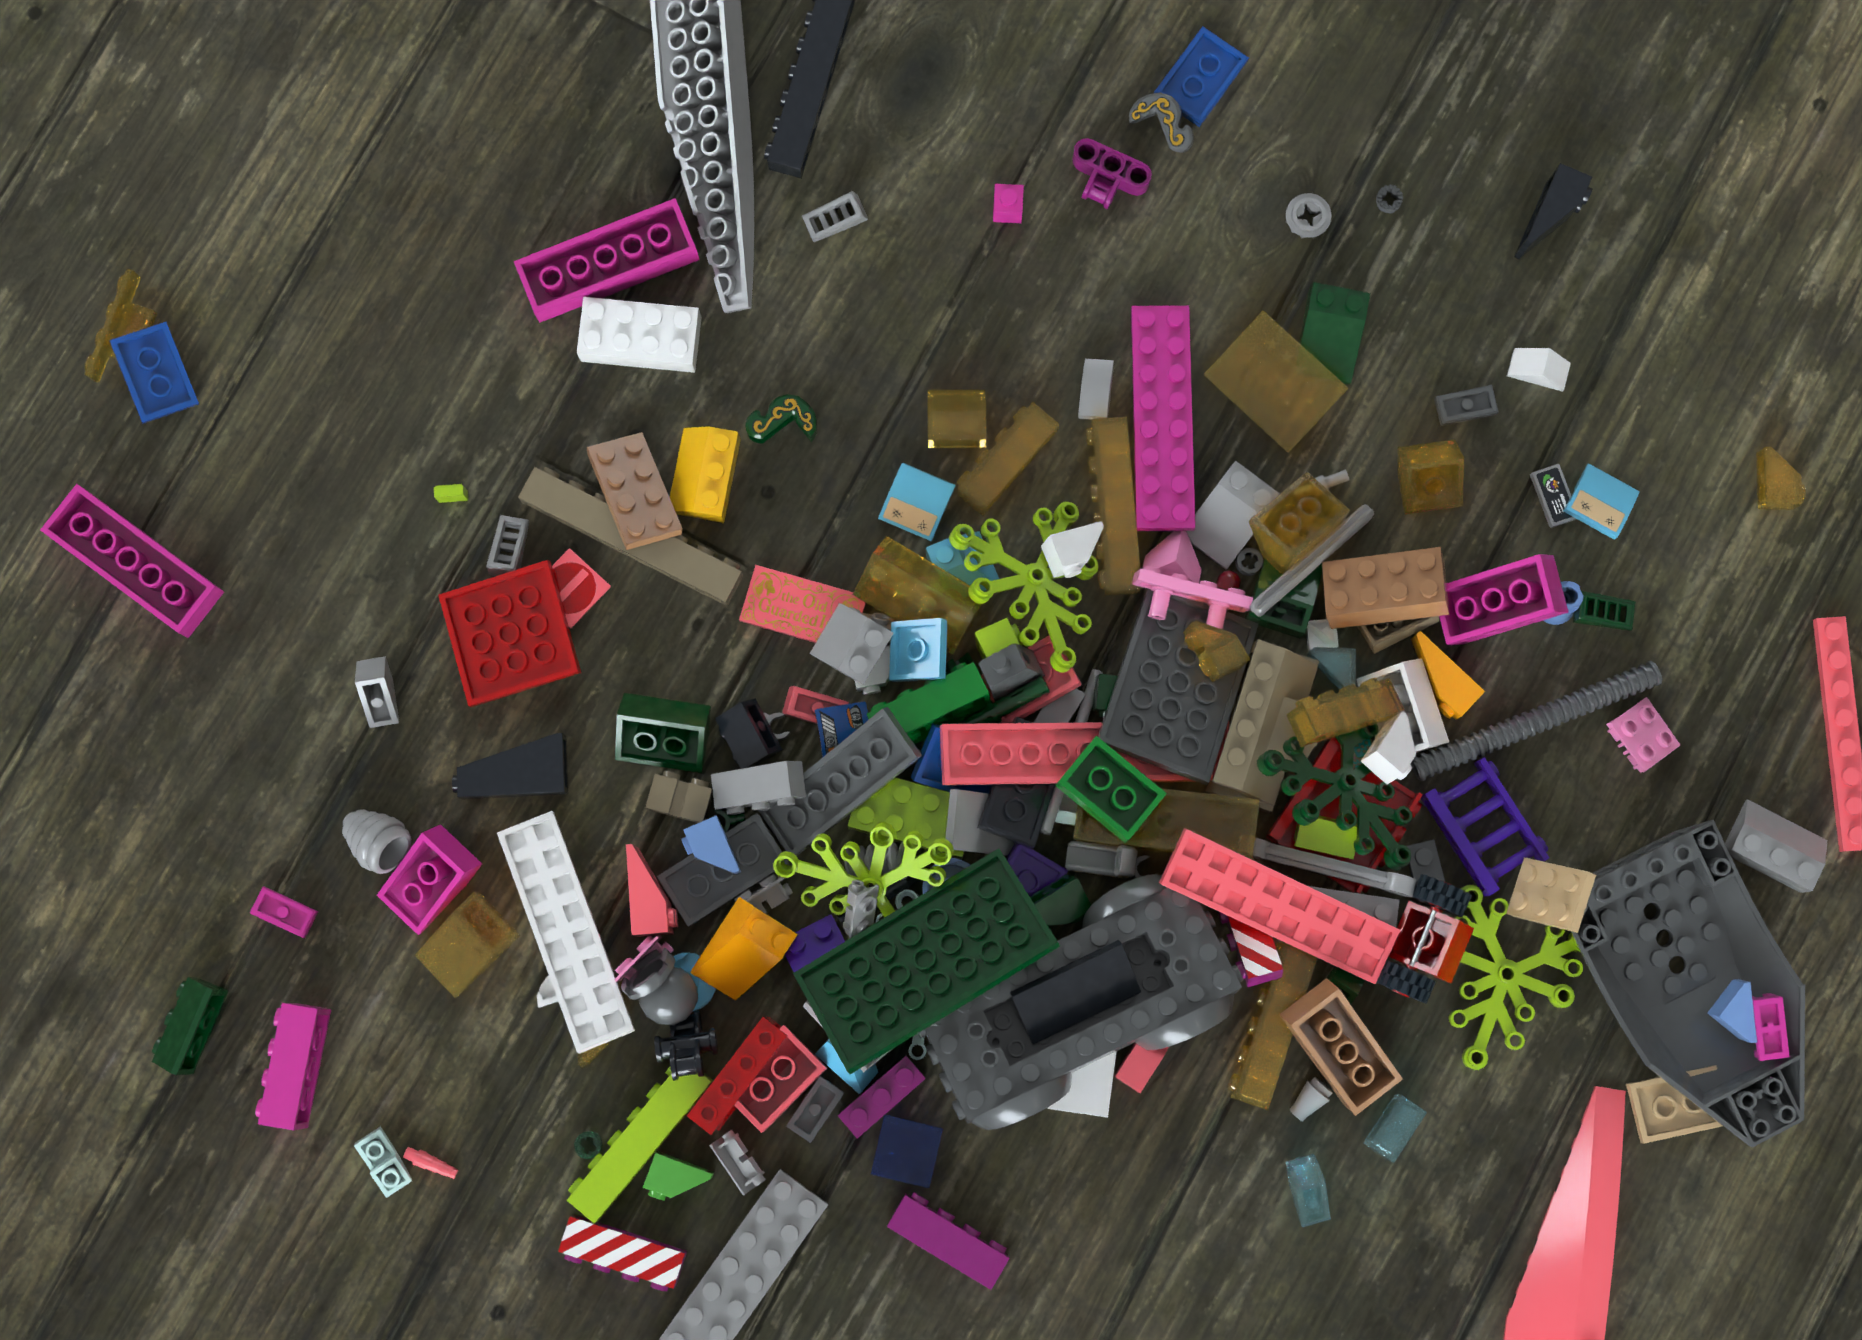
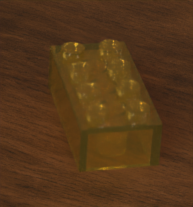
M888 536L884 538L873 552L853 593L857 598L896 621L946 619V651L952 655L965 639L983 605L975 603L969 597L968 589L970 585Z

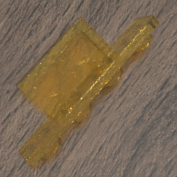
M127 269L125 274L118 280V292L114 302H111L107 307L106 322L104 327L98 331L94 352L92 355H89L85 363V376L97 383L101 380L109 357L116 359L109 340L151 327L157 316L154 310L131 303L141 279L131 269Z

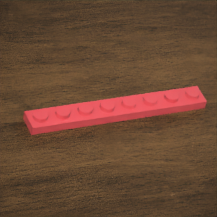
M1846 616L1816 618L1813 620L1839 852L1862 851V752Z

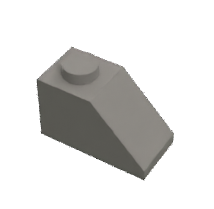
M386 656L357 661L355 685L369 727L374 728L399 723L394 683Z

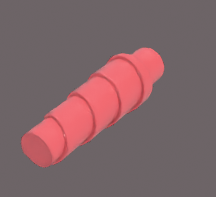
M407 1147L403 1158L412 1161L414 1166L416 1165L434 1173L437 1172L452 1179H455L458 1173L457 1168L448 1165L446 1162L421 1149L417 1151Z

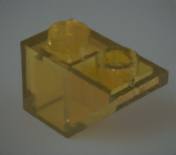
M1199 621L1192 622L1183 632L1187 646L1196 653L1200 660L1199 665L1202 672L1209 676L1212 683L1242 668L1250 660L1235 633Z

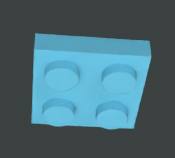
M935 618L891 622V632L894 634L891 637L889 680L902 682L945 679L947 620Z

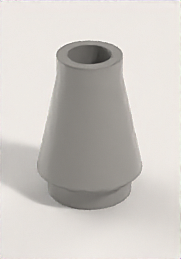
M1314 1077L1311 1081L1307 1080L1295 1103L1289 1110L1303 1122L1309 1115L1329 1102V1097L1333 1092L1321 1080Z

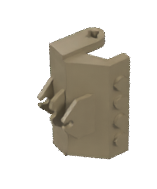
M1258 639L1257 642L1254 641L1249 653L1252 655L1223 750L1213 780H1210L1207 784L1205 792L1212 796L1269 814L1275 805L1285 772L1280 771L1274 776H1265L1258 769L1257 760L1266 751L1276 750L1284 756V759L1294 761L1283 750L1284 742L1293 736L1303 741L1304 750L1302 752L1307 758L1313 748L1317 746V742L1309 741L1313 740L1312 736H1319L1321 731L1309 704L1306 703L1319 661ZM1291 743L1292 748L1296 750L1295 745Z

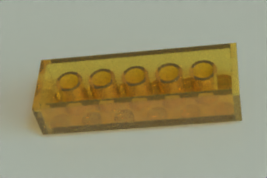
M1162 789L1167 794L1126 843L1077 804L1073 837L1075 841L1116 847L1125 845L1140 850L1173 853L1185 828L1254 861L1260 813L1259 799Z

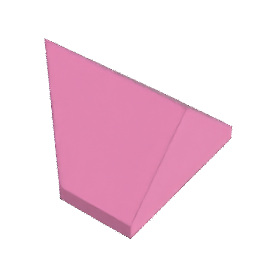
M1173 531L1145 555L1142 569H1144V566H1151L1160 569L1161 574L1172 576L1173 573L1188 576L1191 582L1199 583L1201 567L1187 531Z

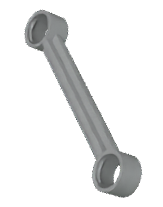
M1246 835L1241 836L1237 853L1247 857L1312 871L1382 889L1405 897H1413L1417 879L1406 875L1384 872L1273 844L1266 840Z

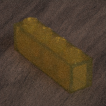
M1034 402L1028 408L1022 406L1013 417L1016 422L1009 430L1004 427L994 439L997 442L990 451L986 448L976 459L975 462L978 465L972 472L966 470L957 481L959 485L957 495L982 516L986 514L1058 431L1059 423Z
M1375 677L1360 684V687L1350 684L1340 689L1339 693L1336 694L1333 690L1320 694L1315 700L1311 696L1297 701L1295 703L1296 708L1286 715L1300 746L1303 747L1385 722L1405 709L1391 679L1387 678L1378 681Z

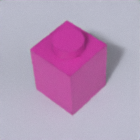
M995 184L993 222L1021 223L1024 185Z

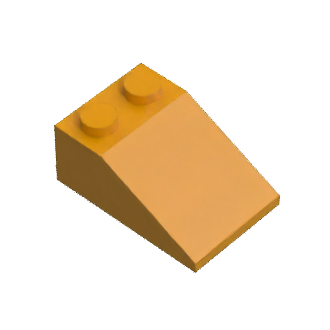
M739 897L690 973L736 1001L783 958L798 934Z

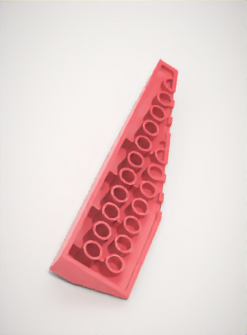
M1594 1086L1581 1120L1580 1130L1571 1146L1572 1150L1567 1164L1563 1167L1557 1190L1553 1193L1537 1235L1536 1245L1533 1252L1530 1253L1526 1264V1271L1522 1281L1519 1282L1513 1305L1509 1308L1506 1316L1503 1340H1605L1621 1179L1626 1095L1624 1090Z

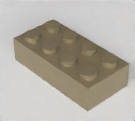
M1439 616L1357 627L1375 654L1439 622Z

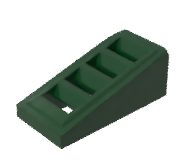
M1581 591L1584 595L1580 607L1574 611L1573 623L1632 631L1635 601ZM1588 602L1593 603L1592 616L1587 615ZM1599 604H1604L1602 618L1598 617ZM1610 605L1615 606L1613 620L1609 619ZM1621 607H1626L1625 622L1619 621Z

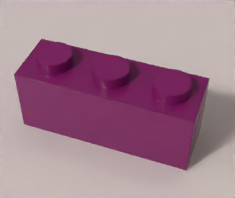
M906 1055L838 1114V1117L858 1139L923 1082L926 1077Z

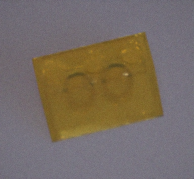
M1306 472L1249 520V524L1262 557L1283 575L1345 520L1350 509L1310 473Z

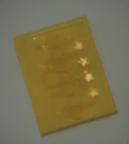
M1262 311L1204 373V376L1288 453L1348 390L1346 385L1265 311Z

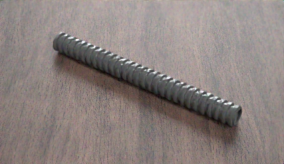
M1650 660L1646 662V666L1644 664L1638 665L1637 669L1633 667L1629 672H1621V676L1616 674L1612 679L1606 678L1604 683L1602 681L1596 682V686L1591 684L1587 689L1581 688L1579 693L1574 691L1571 693V696L1564 695L1562 700L1557 698L1554 700V703L1549 701L1546 703V706L1539 705L1537 710L1532 708L1529 710V713L1522 712L1520 717L1515 715L1512 717V720L1507 718L1503 724L1498 722L1495 724V727L1490 725L1487 727V730L1480 729L1478 734L1473 732L1470 734V737L1465 735L1461 741L1456 739L1453 741V744L1450 742L1446 743L1444 748L1438 746L1436 751L1431 749L1428 751V754L1423 752L1419 758L1415 756L1412 760V769L1420 781L1426 780V776L1432 778L1434 773L1439 775L1443 773L1444 769L1446 771L1451 770V766L1459 767L1461 762L1463 764L1468 763V759L1473 761L1477 759V756H1485V752L1491 754L1494 749L1497 751L1501 750L1503 745L1508 747L1511 742L1515 744L1519 742V739H1527V735L1533 737L1536 735V732L1539 734L1544 732L1545 728L1550 730L1553 725L1557 727L1561 725V722H1569L1570 718L1574 720L1578 718V715L1582 717L1586 715V711L1592 713L1595 708L1599 710L1603 708V705H1611L1612 701L1616 703L1620 701V698L1623 700L1628 698V694L1634 696L1637 691L1641 693L1645 691V688L1651 689L1653 685H1661L1662 675L1656 663Z

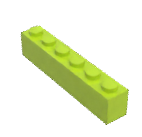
M669 1067L665 1072L669 1077L662 1085L657 1082L646 1095L649 1101L642 1109L637 1106L626 1119L630 1124L623 1133L618 1129L609 1139L607 1144L610 1148L604 1156L598 1153L590 1162L588 1168L591 1171L583 1180L581 1177H578L568 1189L571 1195L567 1201L594 1224L598 1222L712 1084L713 1080L704 1073L703 1077H698L696 1074L682 1076L678 1080L673 1081Z

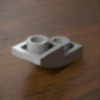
M1085 358L1079 402V419L1108 420L1114 360Z
M1077 688L1043 707L1034 723H1069L1086 694Z

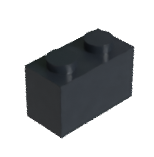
M756 698L740 702L715 718L720 734L726 739L732 751L733 759L741 769L758 766L782 751Z

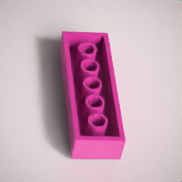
M674 198L514 261L533 312L540 323L581 307L583 297L604 298L700 259L677 200Z
M78 484L73 487L40 529V531L173 630L187 638L191 636L224 593L223 590Z

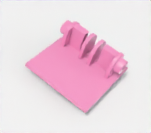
M1647 697L1606 724L1609 728L1607 732L1612 735L1616 742L1621 740V743L1617 746L1619 748L1622 746L1626 747L1623 754L1630 753L1627 758L1633 765V769H1638L1640 773L1647 771L1680 746L1678 740Z
M661 935L655 938L648 936L636 948L640 953L634 960L627 958L615 970L619 975L614 980L617 982L624 977L630 980L636 972L633 966L653 950L662 953L663 949L666 948L672 953L674 949L667 942L663 945L658 942L662 938Z

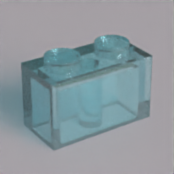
M1395 1094L1363 1144L1387 1161L1394 1163L1427 1112L1403 1095Z

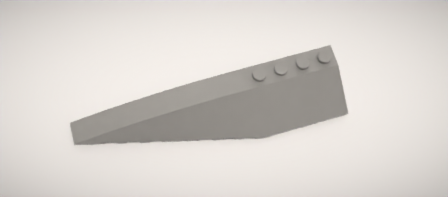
M650 0L658 103L660 109L665 113L667 119L665 125L668 133L672 135L675 145L673 151L676 159H679L682 171L680 173L693 215L697 216L700 225L698 227L700 237L704 239L708 251L706 257L715 273L714 282L724 313L752 308L754 268V174L741 0Z

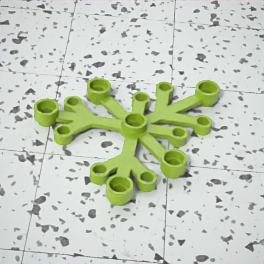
M1072 502L1061 503L1055 509L1053 515L1049 509L1039 508L1033 515V522L1038 526L1043 542L1050 535L1063 532L1066 528L1071 527L1078 519L1079 511ZM1065 509L1068 510L1071 513V515L1066 514ZM1039 514L1044 515L1046 521L1041 520ZM1052 518H1054V521L1056 522L1053 529L1050 525ZM987 519L981 526V534L986 538L987 542L975 536L971 526L967 524L955 526L949 535L951 545L958 550H966L969 547L977 550L971 551L965 557L964 566L966 569L977 571L980 567L999 563L1018 574L992 581L983 577L975 579L968 589L971 600L975 603L983 604L994 593L1023 587L1018 599L1009 608L1013 618L1023 619L1030 610L1029 602L1034 594L1038 605L1027 627L1019 634V640L1024 646L1034 645L1039 639L1038 631L1044 620L1055 650L1050 657V664L1057 672H1068L1076 663V655L1071 648L1066 646L1057 619L1071 626L1077 634L1086 633L1090 629L1092 622L1087 615L1079 614L1076 616L1049 599L1048 593L1062 600L1067 607H1075L1082 599L1081 592L1075 587L1066 589L1052 581L1064 578L1065 576L1053 578L1050 568H1047L1048 563L1043 550L1036 563L1028 565L1006 554L998 536L1001 527L997 520ZM987 525L992 526L994 532H990L987 529ZM960 531L964 532L968 538L963 537ZM1091 555L1087 562L1091 568H1087L1084 565L1081 569L1082 572L1076 575L1077 578L1089 580L1097 573L1098 562L1094 556ZM970 558L976 559L978 565L972 564ZM1032 573L1036 574L1040 580H1036ZM979 585L984 586L987 592L982 591ZM1068 594L1074 595L1075 601L1070 600ZM1016 606L1022 607L1023 613L1018 612ZM1078 620L1084 622L1085 628L1079 626ZM1025 633H1030L1033 636V640H1029ZM1062 654L1066 655L1069 661H1065L1062 658Z
M880 822L874 826L870 833V841L875 846L870 871L859 857V845L849 841L842 847L840 855L843 860L850 864L857 876L848 874L830 848L832 845L831 838L824 833L818 834L814 838L812 848L816 853L820 854L828 868L801 861L794 853L785 851L777 856L773 863V869L782 878H789L797 872L827 881L818 887L809 886L804 890L801 895V901L808 907L815 906L820 899L840 888L848 887L852 884L853 880H861L867 888H870L869 883L878 885L877 907L883 916L886 917L895 912L885 896L887 887L907 876L927 881L934 887L942 885L946 878V872L940 866L950 861L954 848L948 840L940 838L932 842L928 851L916 857L917 850L923 844V836L917 831H910L903 841L905 850L902 864L882 875L887 848L895 840L896 831L891 824ZM880 830L887 831L889 836L881 835ZM909 838H915L918 844H911ZM817 840L824 841L826 847L819 846ZM938 846L944 847L947 852L941 853L938 850ZM846 848L852 849L855 855H849L846 852ZM784 859H788L792 865L785 864ZM931 863H934L935 865H940V866H933V867H931L930 869L924 868L925 866H927V865H929V864H931ZM932 873H938L941 879H934ZM807 893L813 894L815 900L809 899ZM838 894L833 897L829 904L832 913L836 915L845 913L846 907L850 906L847 903L848 894ZM835 901L841 902L844 908L837 907Z
M1466 885L1460 889L1465 892L1473 891L1476 894L1475 901H1469L1466 908L1470 909L1476 924L1471 922L1465 915H1463V918L1458 916L1454 918H1461L1467 925L1474 928L1472 936L1484 940L1494 962L1465 951L1460 963L1490 975L1474 982L1462 983L1459 987V994L1463 999L1472 1000L1477 997L1479 992L1493 986L1495 987L1490 998L1463 1010H1453L1449 1014V1022L1453 1027L1462 1028L1467 1025L1469 1020L1485 1014L1474 1045L1467 1047L1462 1053L1464 1065L1469 1069L1479 1070L1484 1068L1488 1062L1486 1047L1496 1020H1498L1505 1035V1045L1509 1049L1519 1050L1524 1046V1036L1516 1031L1503 1003L1506 992H1508L1515 1007L1516 1018L1522 1022L1531 1021L1535 1016V1010L1526 1003L1519 986L1547 996L1549 1002L1557 1008H1566L1574 1001V991L1570 986L1566 984H1556L1553 986L1522 973L1546 964L1562 970L1569 977H1577L1582 973L1583 965L1577 959L1567 960L1561 957L1572 951L1580 952L1572 933L1569 934L1568 940L1556 945L1557 939L1563 936L1565 930L1560 929L1559 933L1554 935L1550 931L1551 926L1548 925L1545 926L1546 934L1539 953L1517 963L1506 959L1495 934L1502 916L1507 913L1508 902L1502 898L1492 900L1489 905L1490 913L1487 918L1481 905L1483 900L1482 891L1475 885ZM1496 902L1503 904V912L1498 913L1495 911L1494 905ZM1571 962H1574L1578 968L1574 974L1568 970ZM1505 968L1510 969L1512 973L1511 978L1508 980L1502 976V971ZM1467 985L1473 987L1474 992L1471 996H1466L1464 993V988ZM1561 990H1564L1568 996L1564 1002L1558 998ZM1523 1007L1529 1010V1016L1525 1019L1520 1015V1010ZM1456 1013H1460L1463 1016V1022L1459 1025L1454 1022V1015ZM1513 1035L1519 1038V1044L1515 1047L1510 1043V1038ZM1475 1052L1481 1055V1061L1477 1064L1472 1061V1054Z

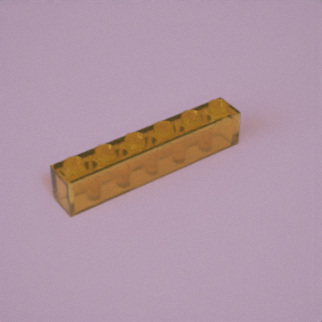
M1127 417L1092 419L1090 428H1086L1087 446L1092 445L1093 456L1088 457L1089 474H1095V485H1091L1092 502H1097L1098 513L1093 514V523L1102 521L1104 525L1100 534V542H1097L1095 545L1096 558L1102 559L1103 570L1098 571L1099 588H1104L1105 596L1140 593L1142 587L1132 584L1134 573L1140 569Z
M1276 939L1275 946L1278 949V955L1283 967L1282 978L1268 981L1266 989H1260L1256 1000V1005L1260 1006L1257 1017L1252 1016L1249 1021L1246 1033L1251 1035L1247 1046L1242 1045L1237 1058V1062L1241 1063L1238 1074H1232L1228 1085V1090L1232 1091L1230 1098L1265 1110L1269 1109L1293 1035L1279 1014L1306 994L1317 961V957L1279 939Z

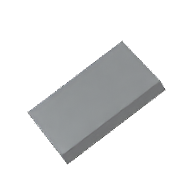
M950 789L945 839L953 845L954 850L990 854L999 848L1004 856H1008L1015 842L977 828L988 793Z

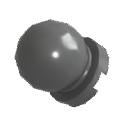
M666 948L663 949L662 953L653 950L641 958L633 966L636 972L630 980L624 977L621 989L630 999H639V1005L646 1017L657 1024L675 1025L686 1020L694 1010L698 1000V990L688 972L681 967H674L675 958Z

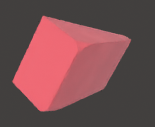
M791 686L788 689L782 713L788 717L817 724L816 709L849 704V702L797 686Z

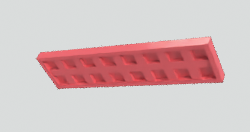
M1185 828L1159 881L1163 886L1373 984H1376L1401 931Z

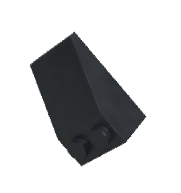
M1561 163L1558 165L1544 186L1514 255L1515 258L1520 259L1566 222L1573 212L1579 213L1582 205L1587 203L1593 188L1588 187L1592 176Z

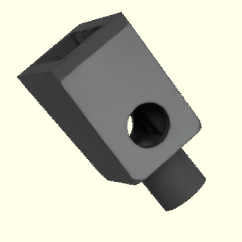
M1016 643L993 653L978 663L995 701L1037 679L1040 675L1045 677L1034 652Z

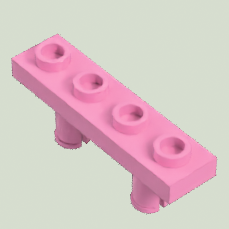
M1144 566V569L1140 568L1134 573L1132 580L1133 585L1153 591L1148 617L1165 620L1171 595L1203 602L1210 606L1204 631L1217 635L1222 634L1227 610L1230 609L1244 613L1250 610V605L1253 601V597L1246 596L1245 591L1241 589L1228 588V591L1217 588L1216 583L1210 581H1200V584L1191 582L1188 576L1173 573L1172 576L1161 574L1160 569L1151 566Z

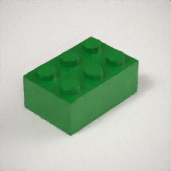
M1095 736L1055 785L1124 843L1130 840L1167 794L1098 736Z

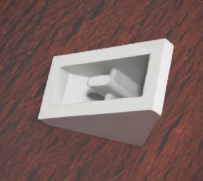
M1515 348L1507 377L1563 392L1571 363L1550 348Z

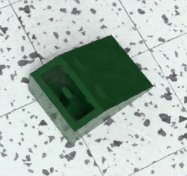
M1271 538L1253 591V600L1305 556L1309 550ZM1322 563L1263 616L1258 617L1254 612L1248 610L1245 619L1258 623L1259 626L1300 639L1306 632L1323 571Z

